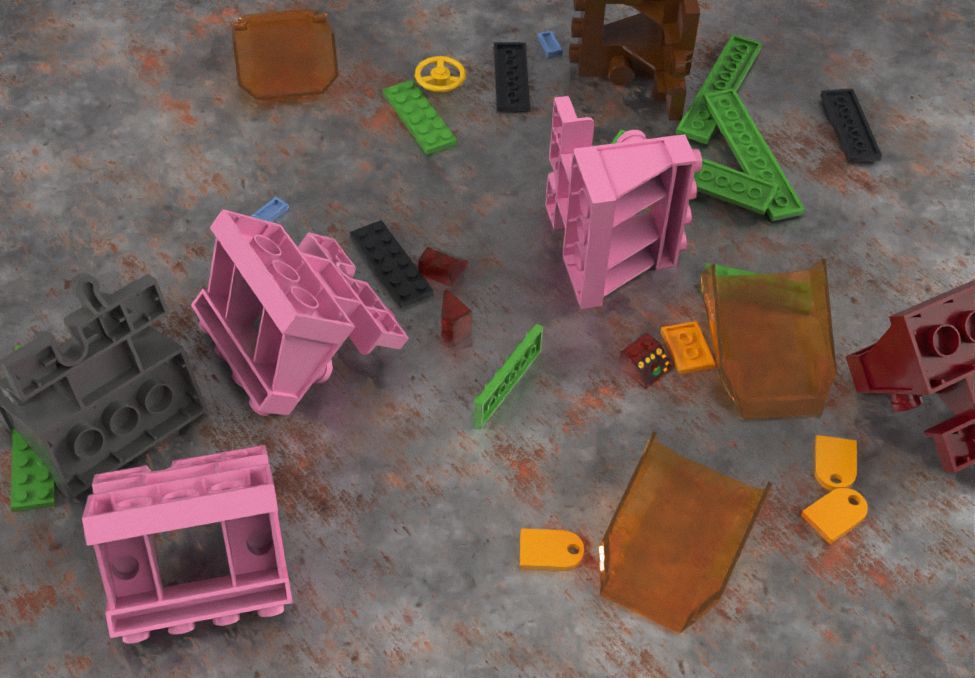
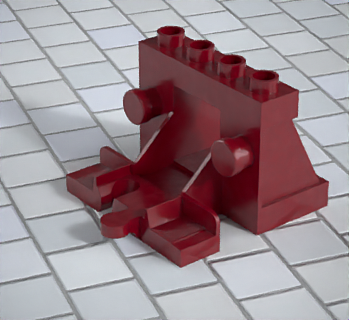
M972 280L889 316L891 326L877 343L845 356L857 393L890 394L892 400L890 404L894 412H903L919 407L924 403L922 395H930L934 392L953 411L956 416L924 431L926 437L934 438L944 472L952 473L975 463V280Z

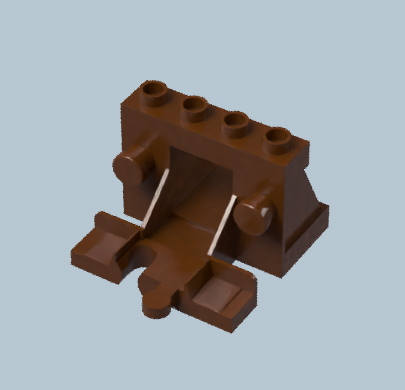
M574 0V11H581L580 17H572L571 36L572 38H578V44L569 45V63H577L578 77H609V80L615 85H626L634 77H654L651 92L652 99L666 101L668 121H681L687 93L685 76L690 75L700 18L698 0ZM606 4H624L641 12L604 25Z

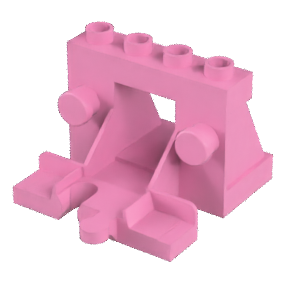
M569 96L554 98L549 160L554 172L548 174L545 206L553 229L565 228L562 256L580 309L602 306L604 296L652 266H655L656 270L677 267L679 252L685 251L687 247L684 226L691 225L692 215L688 204L689 200L695 199L697 196L696 182L693 177L694 172H700L702 169V157L699 149H691L685 134L647 139L642 131L630 130L623 133L618 138L617 143L592 146L593 119L590 117L577 118ZM652 205L651 213L635 215L643 209L647 208L648 206Z
M224 209L221 210L210 226V229L216 236L208 289L203 288L191 306L200 319L198 322L200 329L211 336L216 344V354L228 362L233 370L232 379L246 390L251 398L249 405L256 413L262 416H268L270 413L289 416L313 383L321 384L329 379L333 368L331 358L347 337L351 339L358 351L364 355L370 354L376 345L401 349L409 339L395 320L394 313L385 307L367 282L352 279L356 267L335 239L308 232L297 247L282 225ZM262 312L260 328L258 333L254 328L253 323Z
M265 445L172 461L170 468L160 471H151L146 465L95 474L92 483L94 494L88 496L82 521L87 546H94L107 596L105 614L110 638L122 636L124 643H136L149 638L150 630L167 627L170 634H182L193 630L197 621L213 618L214 625H229L240 619L239 613L257 610L258 615L261 617L275 616L284 611L285 604L293 603L277 513L278 506L274 482ZM221 521L231 575L163 587L155 533Z

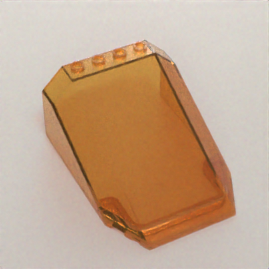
M307 8L245 14L238 18V22L231 21L238 86L256 100L269 102L271 99L276 98L277 100H286L287 97L300 99L306 95L318 97L320 94H324L339 76L335 33L327 13L319 14L317 10Z
M826 259L819 260L808 269L788 273L716 276L715 264H711L701 273L702 294L720 381L743 418L822 414L831 385L837 375Z
M653 431L599 545L600 596L681 634L719 603L772 496V483L768 482L765 490L744 484L677 454L661 444L657 432Z

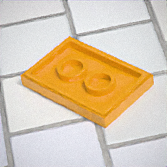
M697 321L661 327L660 332L678 375L715 368L716 363Z

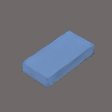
M553 31L537 33V38L547 57L563 55V49Z
M275 197L252 214L251 217L273 222L289 210V204Z

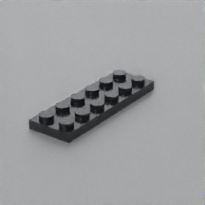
M494 42L497 111H530L526 42Z
M854 89L821 91V99L847 162L881 161V151Z
M382 220L349 232L351 240L400 308L433 295L432 287Z

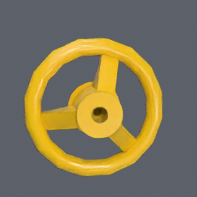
M434 56L421 61L415 69L414 76L418 84L426 90L448 92L457 89L463 84L466 79V70L456 59L447 56ZM437 63V67L431 70V76L421 77V71L424 67ZM444 63L455 66L460 72V77L450 76V70L444 67Z

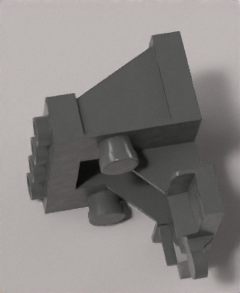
M77 274L70 283V290L74 296L79 298L82 307L64 317V324L72 338L58 346L52 333L48 331L38 332L34 329L33 332L36 339L0 360V365L6 376L0 380V423L9 430L16 429L47 466L59 491L70 500L92 486L95 474L116 471L208 411L183 346L150 326L170 314L157 279L149 274L133 281L113 294L100 292L98 280L90 274Z

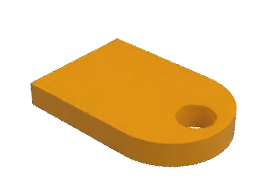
M816 435L814 474L822 487L833 491L838 488H851L857 477L856 440ZM831 478L838 479L840 483H833L831 481Z
M838 488L803 510L801 516L829 544H832L863 522L868 511V505L864 497L857 491L850 488ZM853 499L858 502V505H852L848 500Z
M521 528L519 569L570 571L578 567L582 562L584 544L576 534L566 530ZM576 548L579 553L570 554L568 549Z

